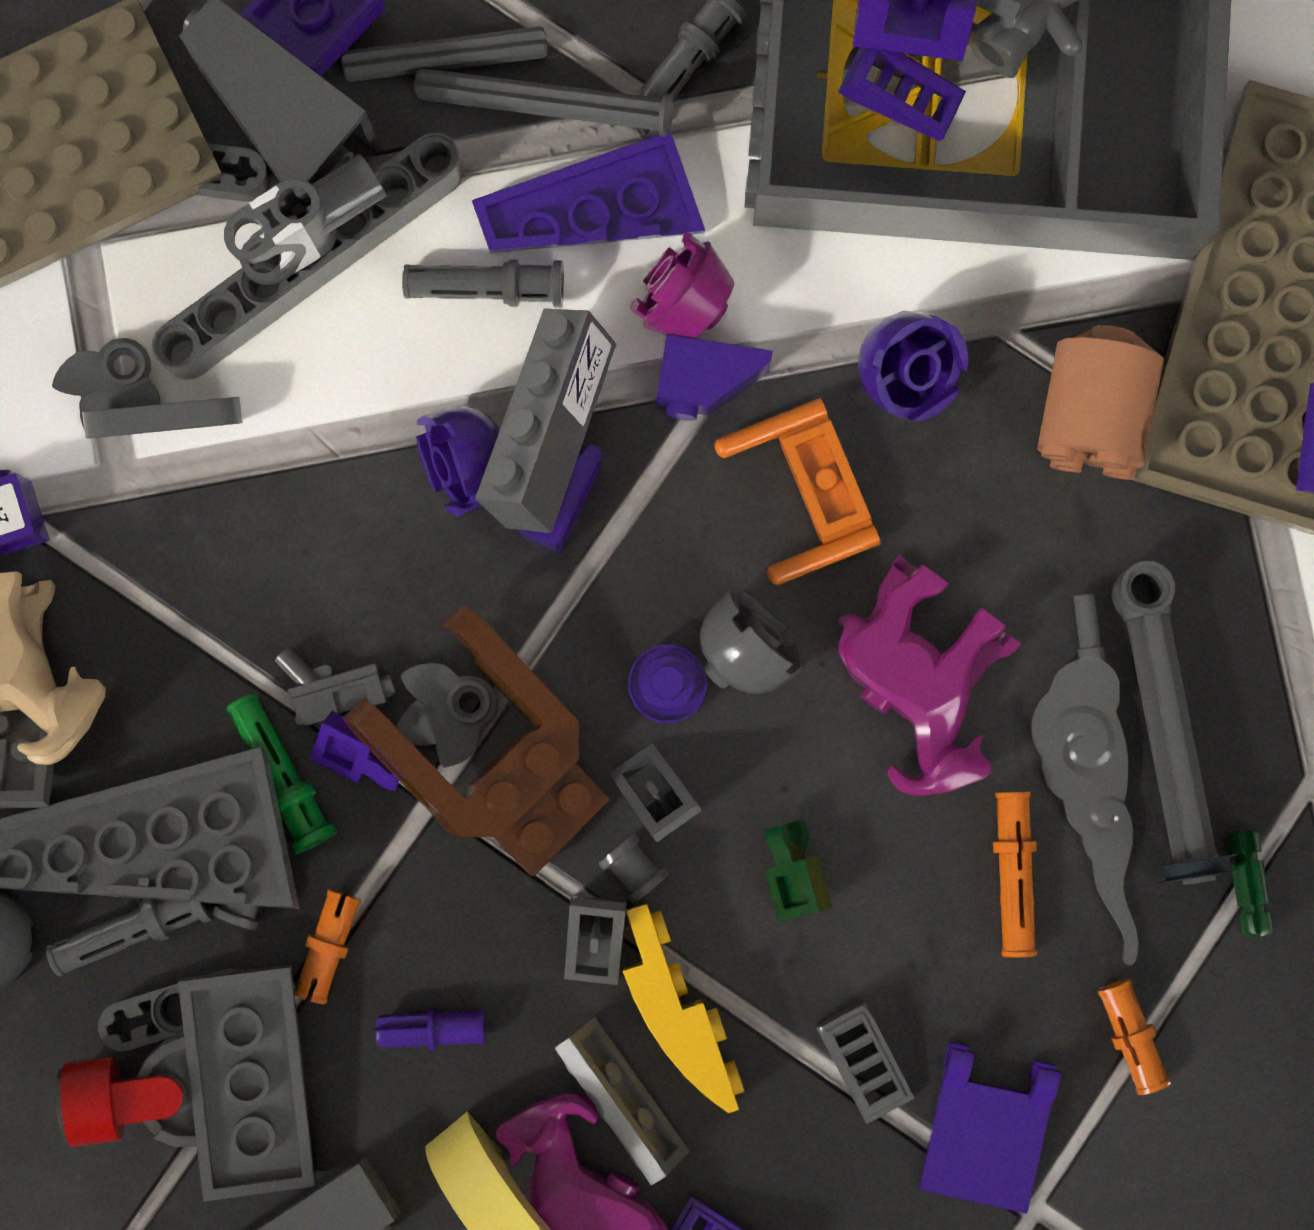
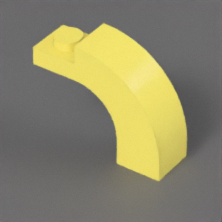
M468 1111L425 1146L430 1168L444 1195L467 1230H551L516 1185L506 1167L502 1150Z

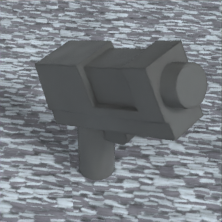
M291 646L281 652L275 659V662L298 685L297 687L287 689L297 709L295 723L300 726L312 727L322 724L331 710L340 715L348 713L363 698L376 707L389 704L387 697L397 694L391 674L381 677L377 664H371L333 676L332 667L329 665H322L312 670Z

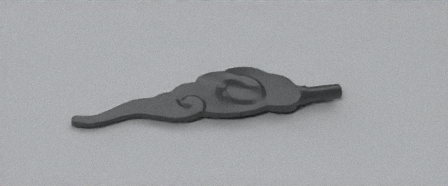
M1095 594L1073 596L1080 647L1077 650L1078 657L1056 671L1048 691L1038 701L1030 722L1031 737L1036 750L1041 756V770L1045 784L1055 796L1063 800L1066 819L1071 827L1081 835L1083 848L1087 856L1092 860L1096 889L1123 937L1122 960L1127 965H1133L1136 962L1139 941L1137 929L1128 908L1123 889L1124 877L1133 845V825L1131 816L1124 803L1128 785V753L1122 726L1116 713L1120 699V681L1116 671L1107 664L1105 649L1101 647Z

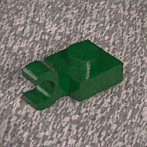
M804 820L765 829L766 841L773 854L776 866L764 870L778 921H785L832 909L818 855L805 857V851L809 844V832Z

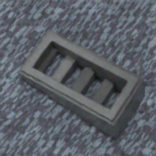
M863 1000L814 1025L866 1124L914 1099L881 1031ZM861 1023L863 1024L866 1033L838 1046L835 1037ZM873 1043L876 1049L874 1053L848 1065L845 1056ZM881 1061L886 1068L884 1072L858 1085L854 1077L855 1075ZM891 1080L893 1081L897 1090L868 1104L864 1096L865 1094Z

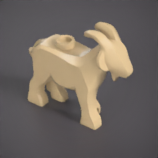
M16 571L0 573V712L19 709L48 734L37 742L19 743L17 748L18 751L27 755L28 760L33 763L51 765L64 759L90 729L97 711L105 698L106 689L98 679L81 678L76 667L70 668L66 686H56L42 642L43 616L45 610L52 602L55 585L52 580H45L30 586L21 587V573Z

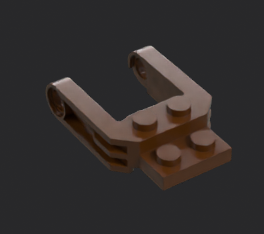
M462 604L442 623V626L450 628L460 642L475 656L471 661L532 724V728L528 732L521 733L467 786L463 797L394 724L367 699L363 698L343 717V720L352 732L452 836L493 837L530 876H535L610 799L576 764L579 760V721L475 611Z

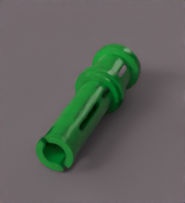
M257 693L249 694L231 703L226 711L231 716L248 750L262 747L268 751L280 815L294 841L291 846L294 855L303 853L334 836L338 831L334 824H327L313 797L316 793L313 784H309L308 780L302 781L283 747L282 741L266 715Z

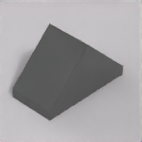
M653 743L609 773L656 842L702 811Z
M573 895L571 897L564 979L618 985L627 900Z

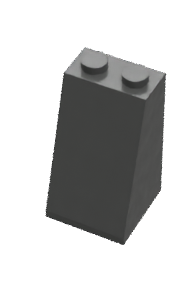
M208 0L204 6L199 5L189 13L184 21L183 31L179 35L180 39L204 78L280 183L289 179H302L313 184L359 154L367 162L380 146L368 115L363 108L221 0Z

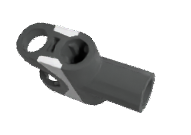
M359 154L313 184L302 179H289L257 197L227 221L224 228V242L228 251L240 261L243 271L252 281L261 285H272L286 279L324 256L334 246L337 234L336 228L381 201L387 195L365 159ZM255 223L262 226L260 230L250 236L251 238L244 243L242 249L236 247L235 235L243 225ZM280 254V261L273 271L259 273L252 269L251 264L266 261Z

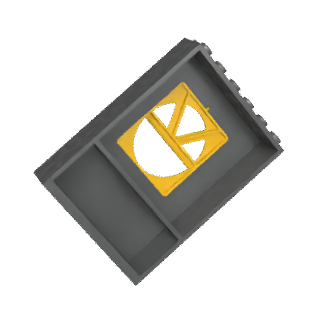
M760 0L761 10L756 46L757 61L752 98L753 113L748 156L758 157V160L749 159L744 208H754L753 226L1192 260L1219 231L1232 0H1077L1075 3L1062 9V11L1082 40L1083 47L1080 53L1072 57L1066 56L1046 28L1039 42L1028 52L1016 74L1017 102L1013 117L1005 131L992 145L979 154L960 162L944 165H935L936 139L916 131L914 161H902L880 151L866 139L868 133L894 122V120L870 109L854 117L848 114L843 95L838 93L842 84L846 61L854 48L853 38L857 0ZM976 6L973 23L978 25L992 12ZM903 53L941 76L943 58L922 56L921 62H919L909 54ZM916 87L910 90L905 102L913 106L921 88ZM932 95L924 114L932 118L940 102V96Z

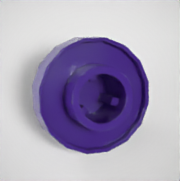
M657 645L644 651L633 663L628 677L629 695L635 708L647 719L660 724L679 723L691 717L702 705L707 691L706 673L700 660L689 650L676 645Z

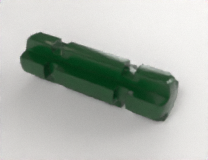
M1252 829L1233 831L1228 833L1227 843L1229 855L1237 854L1235 862L1231 863L1232 870L1240 869V871L1232 872L1237 906L1243 907V913L1239 914L1241 932L1244 936L1248 937L1273 933L1274 925L1272 912L1266 911L1265 904L1270 903L1264 862L1259 860L1257 852H1262L1259 833L1257 830Z

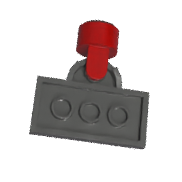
M291 964L180 978L178 986L184 1034L166 1039L150 1052L136 1078L122 1080L120 1068L114 1056L65 1062L63 1068L58 1071L56 1080L58 1123L63 1140L68 1142L71 1147L120 1141L124 1133V1124L143 1122L155 1135V1140L173 1147H197L203 1202L315 1186L316 1176Z

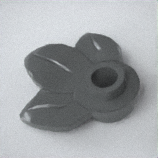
M128 338L114 339L104 345L100 352H76L59 367L52 382L53 389L59 392L81 396L79 409L83 429L82 412L160 404V394L149 379L151 372L150 356L140 343ZM120 356H129L135 362L134 370L128 375H120L114 369L115 360Z
M439 663L420 664L401 674L402 682L417 700L408 707L396 728L414 745L430 746L436 744L437 755L444 768L467 760L478 747L480 728L493 718L497 708L496 694L491 685L476 676L459 677L448 666ZM468 693H475L480 699V706L473 713H465L461 708V700Z

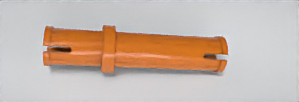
M1030 792L995 793V798H997L998 841H993V852L999 853L1003 946L1001 955L1004 957L1037 956V950L1035 949L1031 853L1037 852V841L1031 840Z

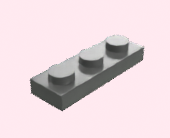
M595 1016L578 1027L555 1047V1050L564 1061L568 1072L577 1079L596 1106L600 1117L608 1123L627 1150L633 1164L641 1170L651 1185L666 1177L690 1152Z

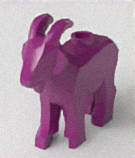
M899 554L878 589L877 604L870 617L865 620L859 615L847 614L838 619L837 624L843 628L839 639L838 654L845 664L850 677L864 688L859 696L865 702L884 715L892 708L913 725L920 774L915 779L905 775L897 766L892 765L887 772L893 785L900 792L915 797L953 792L984 780L991 774L992 765L980 751L982 735L979 734L972 738L965 747H959L954 742L966 715L971 692L977 681L993 662L1010 656L1018 649L1021 643L1004 633L1006 625L983 608H980L974 615L970 624L957 641L943 653L924 637L911 631L910 622L913 608L922 599L942 593L949 583L923 564L917 569Z
M565 1092L529 1105L514 1116L501 1122L497 1127L496 1140L509 1149L510 1152L509 1167L514 1168L526 1152L537 1155L530 1182L528 1202L551 1230H668V1226L660 1218L651 1201L636 1194L639 1185L633 1180L614 1171H610L606 1178L581 1165L566 1116L567 1114H576L593 1124L597 1122L598 1112L596 1106L585 1095Z

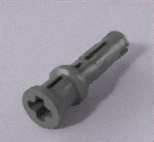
M707 0L690 23L684 22L681 25L677 35L679 41L637 95L662 98L665 93L672 94L674 100L703 61L709 62L711 59L714 60L720 53L718 46L735 24L742 25L745 21L747 14L736 0ZM630 127L635 132L645 137L650 130Z
M510 259L509 262H504L503 266L492 267L423 266L405 264L403 267L402 290L405 299L503 300V303L508 304L509 307H518L520 302H552L554 308L563 307V260H554L552 265H520L518 259Z
M143 899L140 901L139 907L130 912L97 924L68 938L46 945L47 960L56 976L62 977L77 968L110 956L141 941L143 942L150 938L155 941H164L172 937L174 930L198 920H201L203 923L212 921L215 918L211 914L213 903Z

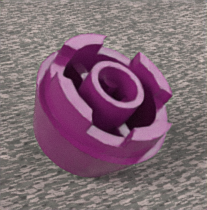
M685 233L681 240L684 247L678 253L668 247L649 270L642 281L647 285L649 291L643 302L639 298L634 299L631 302L630 310L644 320L643 326L646 329L665 335L697 338L706 328L708 330L712 329L724 316L728 308L726 302L732 293L735 282L709 241L702 243L690 233Z

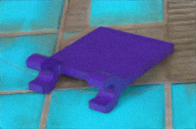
M948 1041L944 1058L942 1083L919 1189L1027 1213L1050 1108L1059 1088L1061 1072L1056 1070L1055 1064L1033 1060L1028 1092L968 1080L973 1066L974 1052L970 1051V1045Z

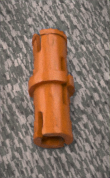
M328 889L326 893L327 898L315 934H309L305 946L309 948L296 988H294L295 996L305 1000L308 997L313 980L316 978L317 984L311 1002L318 1004L327 1003V996L339 959H345L349 947L344 944L358 905L361 903V899L348 894L339 916L337 915V910L343 892Z
M1123 979L1103 986L1097 992L1103 1001L1115 1035L1111 1038L1116 1050H1122L1136 1086L1137 1094L1146 1095L1166 1088L1171 1084V1081L1166 1075L1153 1038L1157 1035L1153 1024H1147L1133 990L1131 979Z

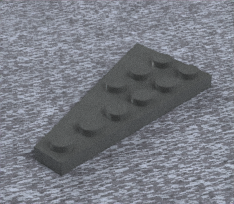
M262 747L55 803L47 808H37L1 818L0 889L300 909L268 751Z

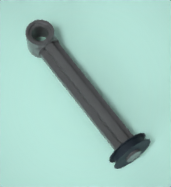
M1141 561L1133 564L1114 581L1111 588V601L1114 609L1123 617V621L1127 623L1173 859L1169 865L1155 867V869L1163 868L1165 881H1160L1158 884L1181 880L1183 885L1216 880L1215 875L1240 871V869L1231 870L1229 857L1237 856V854L1220 856V854L1216 853L1170 620V614H1172L1170 603L1175 595V581L1164 565L1154 561ZM1134 579H1142L1152 586L1154 591L1152 604H1143L1134 598L1131 592V584Z

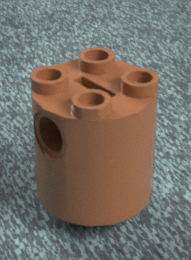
M1099 325L1078 336L1065 338L1057 342L1037 450L1042 452V457L1051 460V468L1079 473L1082 472L1083 465L1103 468L1102 474L1105 476L1123 480L1135 479L1136 469L1143 468L1164 358L1133 331L1121 327Z

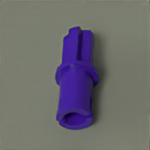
M428 1007V1013L383 1014L376 1019L375 1038L378 1046L382 1048L429 1046L430 1051H435L437 1045L474 1043L483 1045L485 1044L484 1009L436 1012L435 1007Z

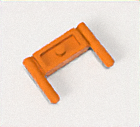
M821 398L720 437L715 441L716 453L722 458H727L778 437L818 537L822 541L823 545L769 566L767 577L773 585H781L881 544L877 530L872 524L870 513L831 420L829 421Z

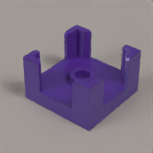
M857 0L853 46L963 61L975 15L976 0Z

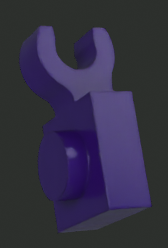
M331 710L321 725L310 760L357 784L362 776L366 775L381 787L395 791L399 780L352 732L343 720L344 716Z

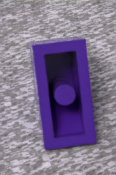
M667 334L656 407L666 409L665 415L680 420L692 421L697 420L698 414L710 415L769 372L773 351Z

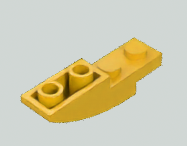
M647 902L627 909L626 913L642 961L624 967L623 974L646 1025L665 1054L701 1093L727 1113L739 1110L735 1095L745 1091L735 1061L723 1063L717 1042L726 1040L727 1037L717 1008L706 1011L702 999L681 1005L679 997L689 993L679 963L668 966L662 944L671 942L661 910L651 913Z

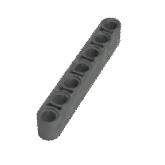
M428 133L407 146L373 171L385 192L393 186H402L408 189L407 196L401 202L389 204L381 200L355 216L364 218L366 221L364 228L355 235L342 234L340 232L341 226L336 228V241L333 248L322 256L315 265L305 267L280 281L277 292L269 298L256 297L259 283L252 281L242 268L159 328L152 340V351L156 360L175 377L183 380L195 379L214 367L454 191L461 183L463 177V165L455 142L447 135ZM443 155L451 160L449 166L441 172L433 173L424 168L426 162L434 156ZM280 254L266 261L251 264L252 269L259 273L273 271L280 261ZM228 309L236 311V319L229 328L225 330L214 329L213 322L221 311ZM181 341H192L193 350L190 356L181 362H173L171 360L173 347Z

